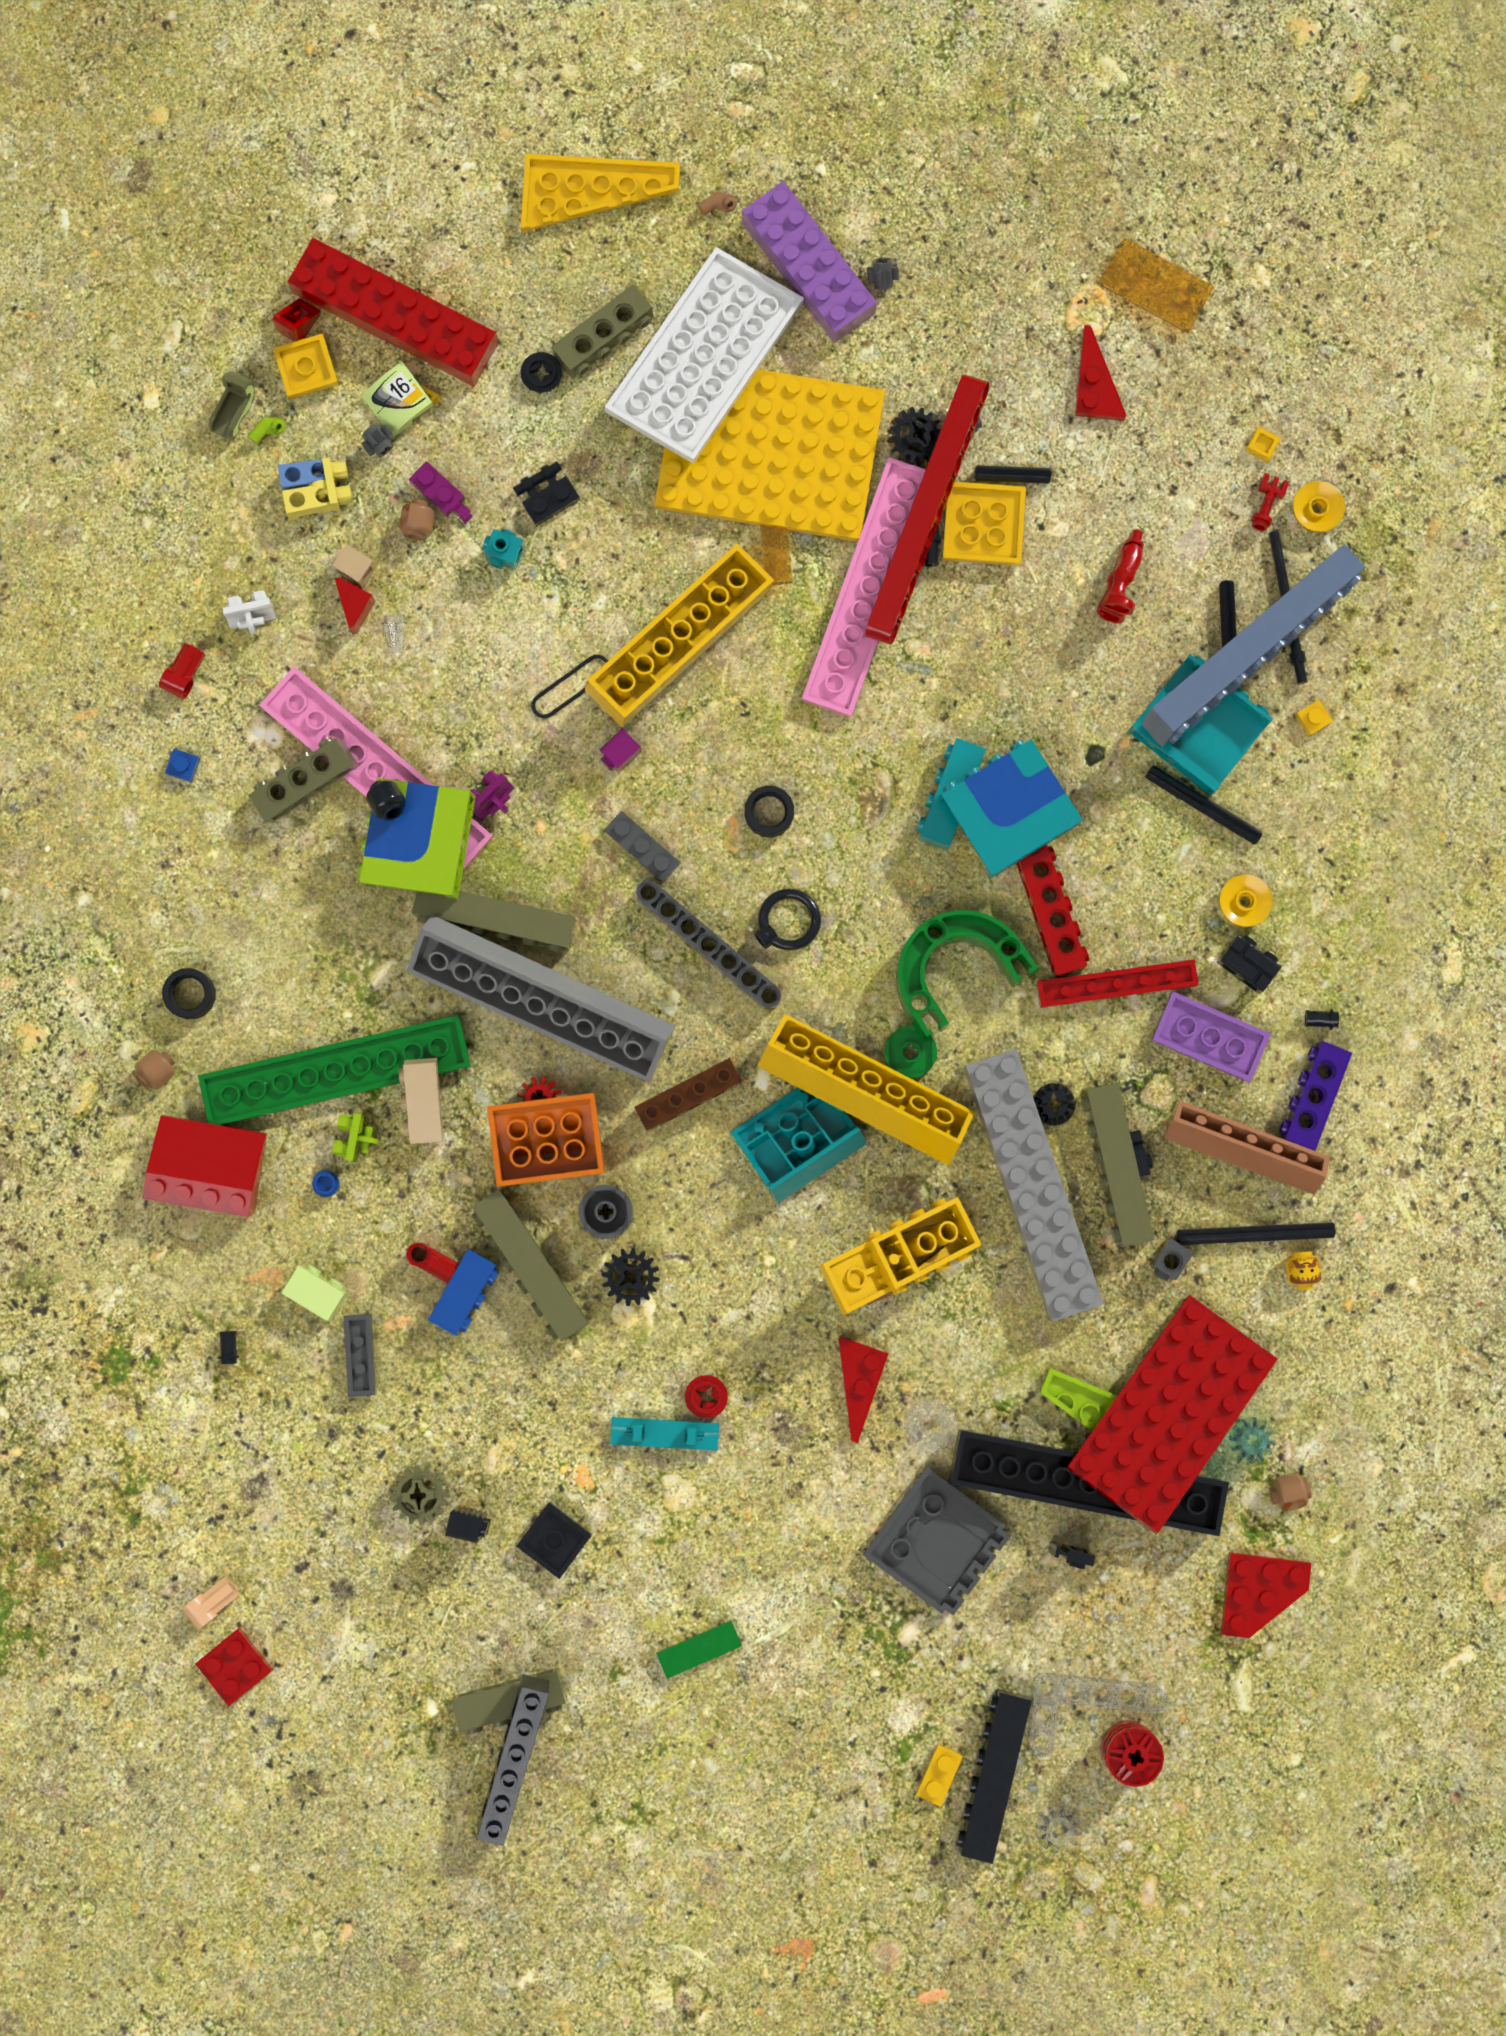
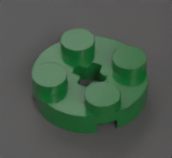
M913 1025L903 1026L893 1032L886 1041L883 1052L884 1060L889 1068L910 1079H916L929 1072L936 1062L937 1046L933 1038L924 1042ZM908 1045H913V1049L918 1051V1055H914L913 1060H908L907 1055H903V1050H907Z

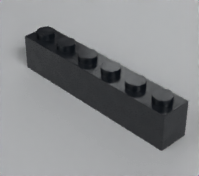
M997 1688L996 1695L992 1694L988 1705V1711H992L990 1721H985L982 1738H985L983 1749H978L975 1759V1765H978L977 1775H972L969 1792H972L970 1803H965L962 1813V1819L965 1820L964 1829L959 1830L956 1837L955 1846L959 1847V1853L963 1857L993 1864L1032 1700L1029 1696Z

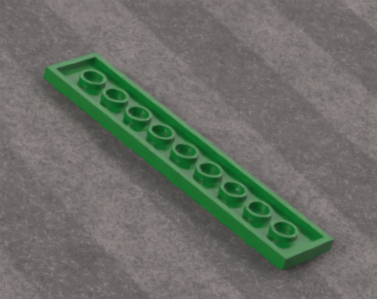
M455 1015L198 1075L208 1123L226 1125L400 1084L399 1068H403L405 1060L437 1058L438 1075L470 1068L471 1063L460 1015Z

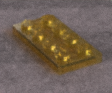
M1125 237L1098 283L1101 287L1189 334L1214 289V286Z

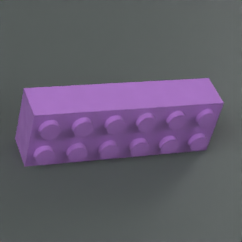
M784 181L742 210L743 226L793 291L804 297V305L834 343L876 313L877 301Z

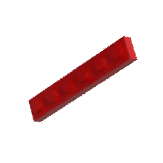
M1195 959L1036 982L1040 1008L1199 986Z

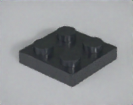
M549 1501L516 1547L560 1579L590 1539L592 1533Z

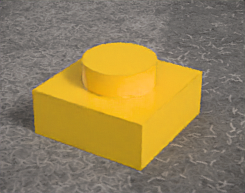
M1320 700L1295 714L1308 736L1313 735L1333 722Z

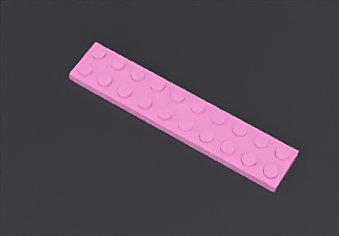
M888 457L801 701L851 718L878 644L877 640L865 636L867 623L926 471L925 469Z
M295 666L259 705L312 752L319 749L318 744L329 737L343 739L359 765L343 776V778L365 797L371 785L377 782V778L433 785ZM323 757L322 760L329 765L328 759ZM473 818L463 872L493 838V835Z

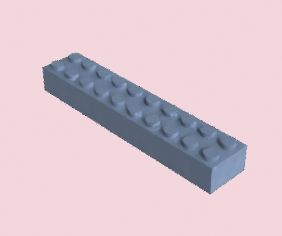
M1343 544L1153 706L1141 725L1161 747L1168 742L1173 745L1184 735V732L1189 727L1193 728L1209 710L1213 711L1227 694L1231 695L1247 677L1250 679L1255 675L1266 661L1270 662L1278 655L1280 649L1285 645H1290L1303 629L1307 630L1318 620L1317 618L1322 613L1326 614L1333 608L1336 601L1341 597H1346L1362 579L1360 574L1366 566Z

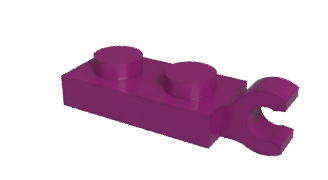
M427 461L408 479L446 517L454 512L465 524L473 517L470 514L471 511L461 503L465 499L464 495Z

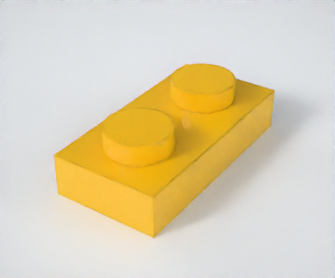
M937 1743L915 1793L916 1796L941 1807L963 1755Z

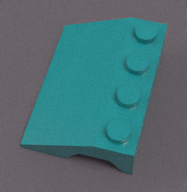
M798 1087L730 1132L777 1203H780L866 1145L861 1130L858 1126L854 1125L844 1111Z

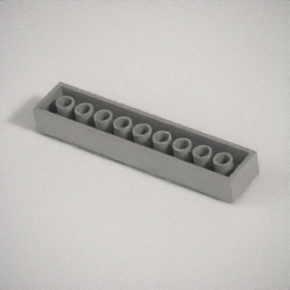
M434 915L421 928L407 969L408 973L647 1082H650L657 1070L675 1025Z
M1017 1049L965 1065L963 1070L1048 1320L1056 1321L1104 1305Z

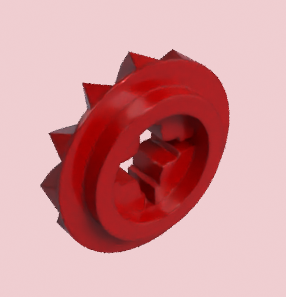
M711 1375L696 1377L689 1383L685 1391V1402L688 1409L700 1418L707 1419L719 1415L726 1407L728 1401L725 1385L717 1377ZM713 1386L711 1396L717 1403L707 1401L700 1407L702 1397L695 1391L706 1392L707 1389Z

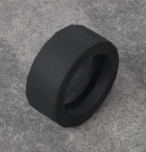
M766 785L757 788L749 795L745 803L744 817L748 827L755 834L773 838L782 835L789 829L794 818V804L785 790L777 786ZM767 796L779 799L785 808L783 820L773 827H765L759 824L754 816L756 803L761 798Z
M182 968L173 972L165 980L162 988V999L166 1008L172 1014L184 1019H198L205 1016L212 1009L216 1000V989L212 980L205 973L193 968ZM186 978L198 980L204 988V999L194 1009H183L176 1004L174 999L176 985Z

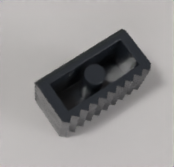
M458 1505L450 1512L445 1536L478 1543L482 1537L485 1538L488 1535L491 1519L487 1518L488 1514L486 1511L482 1513L481 1510H472L470 1507L466 1509L465 1506L461 1508Z

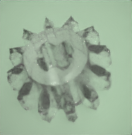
M1060 1804L1057 1812H1055L1052 1805L1048 1806L1050 1812L1048 1816L1044 1812L1039 1813L1044 1822L1035 1823V1827L1041 1830L1036 1836L1038 1840H1044L1042 1845L1045 1849L1052 1845L1053 1852L1058 1853L1060 1846H1062L1065 1852H1069L1067 1845L1069 1842L1075 1846L1078 1844V1841L1073 1836L1082 1835V1830L1077 1828L1081 1824V1820L1073 1818L1075 1814L1073 1809L1065 1812L1064 1805ZM1058 1823L1062 1826V1833L1057 1834L1055 1831V1825Z

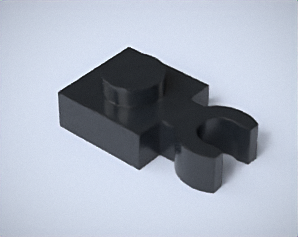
M1140 1130L1130 1132L1140 1177L1150 1175L1149 1169H1153L1150 1153H1146L1145 1148H1143Z

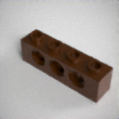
M728 1058L634 1108L646 1131L649 1132L742 1084V1081L731 1059Z

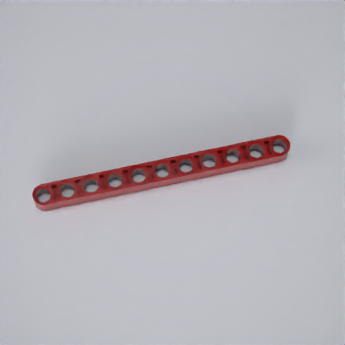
M962 375L867 623L865 631L867 638L892 645L897 636L987 398L989 381L968 375Z

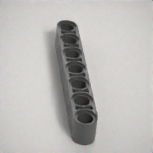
M646 880L638 885L636 890L637 898L644 908L761 1008L773 1010L778 1007L781 1000V992L775 984L658 884ZM645 888H652L656 891V895L652 900H645L641 897V893ZM665 905H672L676 908V913L672 917H665L661 914V910ZM685 922L695 924L696 930L693 934L687 935L681 931V927ZM706 939H712L716 943V948L711 952H706L701 948L702 942ZM726 956H732L737 963L734 968L726 969L721 964L722 959ZM751 973L756 977L757 981L753 986H745L741 981L742 976ZM770 990L776 994L777 999L774 1003L767 1004L762 1000V994Z

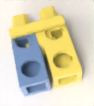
M330 457L322 458V460L278 465L285 510L289 521L315 513H326L332 510L339 511L341 510L340 505L353 502L350 485L336 487L335 480L349 478L346 461L331 462Z

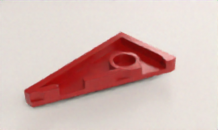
M1084 325L1075 416L1125 421L1126 412L1093 329L1090 325Z
M839 1336L838 1342L851 1441L858 1443L889 1353Z

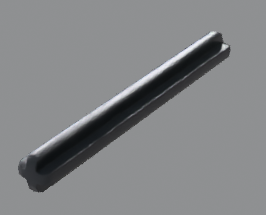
M1151 766L1145 777L1149 781L1250 843L1256 844L1259 842L1263 834L1259 829L1160 768Z

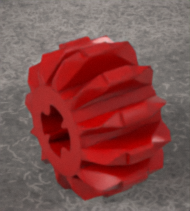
M532 1077L531 1083L533 1086L530 1088L526 1083H523L522 1087L527 1090V1093L518 1092L517 1097L526 1099V1101H534L533 1097L535 1094L539 1096L538 1092H543V1096L549 1099L561 1095L562 1091L559 1089L551 1092L556 1086L555 1081H551L546 1087V1077H541L540 1085L537 1084L536 1078Z

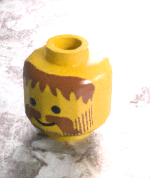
M1312 1251L1291 1253V1257L1285 1260L1287 1282L1290 1285H1297V1290L1313 1289V1284L1321 1281L1320 1259L1312 1255Z

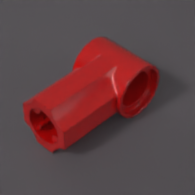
M184 643L172 666L167 667L159 681V688L184 700L193 687V677L206 654L198 648Z
M422 1242L410 1245L406 1252V1258L410 1264L419 1267L447 1284L460 1264ZM417 1247H423L426 1250L427 1256L422 1262H417L413 1257V1252Z

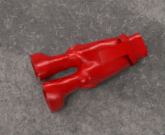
M1133 530L1129 534V538L1122 544L1114 569L1107 579V590L1097 608V614L1105 621L1121 624L1124 621L1125 615L1133 614L1135 603L1125 596L1126 587L1134 580L1142 561L1144 543L1141 541L1143 536L1141 530Z

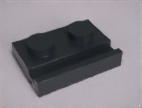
M1050 1541L1048 1552L1056 1558H1059L1060 1554L1066 1559V1563H1069V1566L1085 1569L1086 1565L1094 1566L1096 1555L1091 1551L1062 1544V1547H1060L1054 1541Z

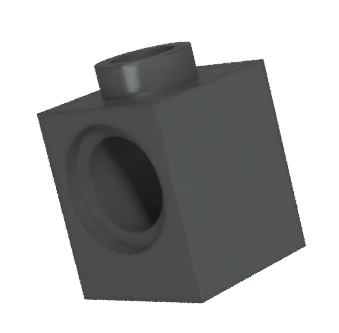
M1168 1238L1163 1243L1150 1266L1155 1269L1153 1273L1166 1282L1168 1279L1177 1280L1192 1257L1193 1252L1173 1239ZM1168 1254H1172L1176 1258V1265L1172 1269H1168L1164 1265V1258Z

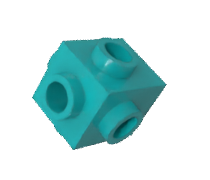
M493 529L491 536H486L482 546L486 560L489 561L488 563L491 566L499 569L507 567L515 571L525 548L523 539L517 538L514 532L507 529H501V531Z

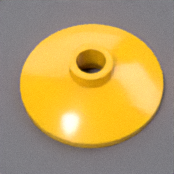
M1312 481L1302 486L1296 493L1293 500V513L1297 522L1305 529L1312 532H1326L1336 527L1342 520L1345 513V500L1339 489L1331 483ZM1313 506H1319L1321 512L1315 513Z
M1243 874L1233 877L1223 886L1219 903L1223 915L1231 923L1241 927H1252L1260 924L1268 917L1272 909L1273 897L1270 888L1262 879L1254 875ZM1243 897L1249 902L1246 907L1240 904V899Z

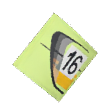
M403 361L385 373L362 395V398L383 426H387L393 437L411 426L413 419L433 406L432 401Z

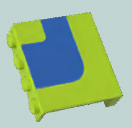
M377 778V781L390 780V779ZM390 780L395 782L406 799V805L402 815L391 821L377 818L372 810L368 812L366 818L368 833L367 837H364L362 841L363 862L359 864L357 869L359 883L366 887L377 885L440 894L449 899L458 900L476 795L470 790Z

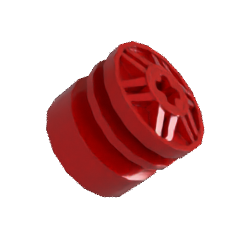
M1131 1720L1120 1721L1109 1727L1102 1737L1100 1746L1102 1760L1115 1779L1124 1785L1139 1787L1147 1785L1157 1778L1163 1768V1748L1156 1736L1143 1724ZM1135 1752L1140 1755L1138 1759L1133 1758L1132 1760L1128 1756L1129 1753L1134 1754Z

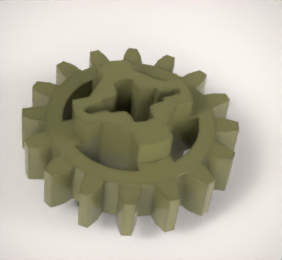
M419 1465L414 1466L413 1473L408 1468L404 1470L406 1477L396 1476L395 1479L399 1484L390 1487V1489L396 1492V1495L389 1497V1500L397 1502V1505L392 1510L400 1509L402 1511L399 1516L400 1519L408 1516L409 1524H413L415 1519H418L419 1524L423 1525L425 1518H428L430 1522L435 1520L433 1513L438 1515L443 1513L440 1505L448 1504L449 1501L443 1499V1496L448 1494L449 1490L442 1489V1485L447 1481L446 1479L440 1481L437 1479L439 1471L430 1474V1466H426L424 1471H421ZM412 1478V1487L408 1491L402 1492L405 1483ZM424 1478L430 1480L435 1488H430L425 1483ZM418 1488H420L421 1493L426 1494V1497L421 1499V1503L417 1497H413V1493ZM437 1498L434 1507L426 1511L427 1503ZM404 1502L411 1504L414 1507V1512L409 1510Z

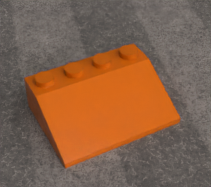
M595 1093L487 1106L497 1187L606 1173Z

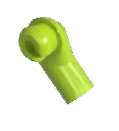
M278 417L262 418L247 437L258 445L265 435H278L284 432L286 428L285 422Z

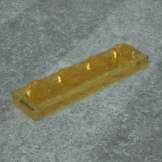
M760 524L765 571L774 579L772 586L793 583L787 528L768 527L765 524Z

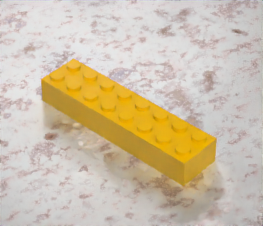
M736 544L587 680L585 691L623 727L770 592L774 579Z
M784 1014L757 1067L947 1165L950 1164L961 1145L975 1113L969 1108L787 1014Z

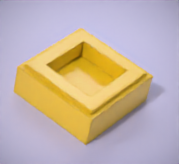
M1258 426L1245 452L1268 463L1281 438Z

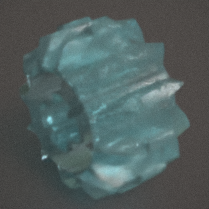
M1251 1417L1249 1424L1246 1419H1240L1242 1428L1233 1425L1232 1429L1237 1432V1435L1228 1436L1229 1440L1236 1441V1444H1233L1230 1450L1233 1452L1239 1450L1237 1458L1242 1460L1246 1456L1248 1463L1252 1464L1255 1457L1259 1462H1263L1262 1452L1271 1455L1272 1451L1267 1448V1445H1275L1276 1443L1275 1440L1268 1439L1274 1433L1273 1429L1265 1430L1267 1422L1263 1420L1257 1425L1256 1417ZM1250 1434L1257 1436L1254 1446L1246 1442L1247 1439L1250 1440L1248 1438Z

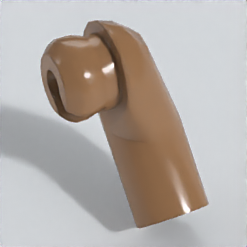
M715 192L697 204V206L705 216L714 209L731 212L736 208L737 201L732 195Z

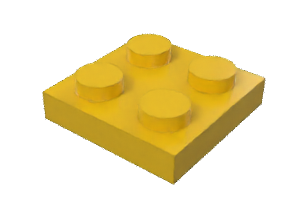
M323 333L273 348L289 400L339 385Z

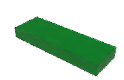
M729 1620L660 1650L656 1654L668 1679L742 1647L732 1620Z

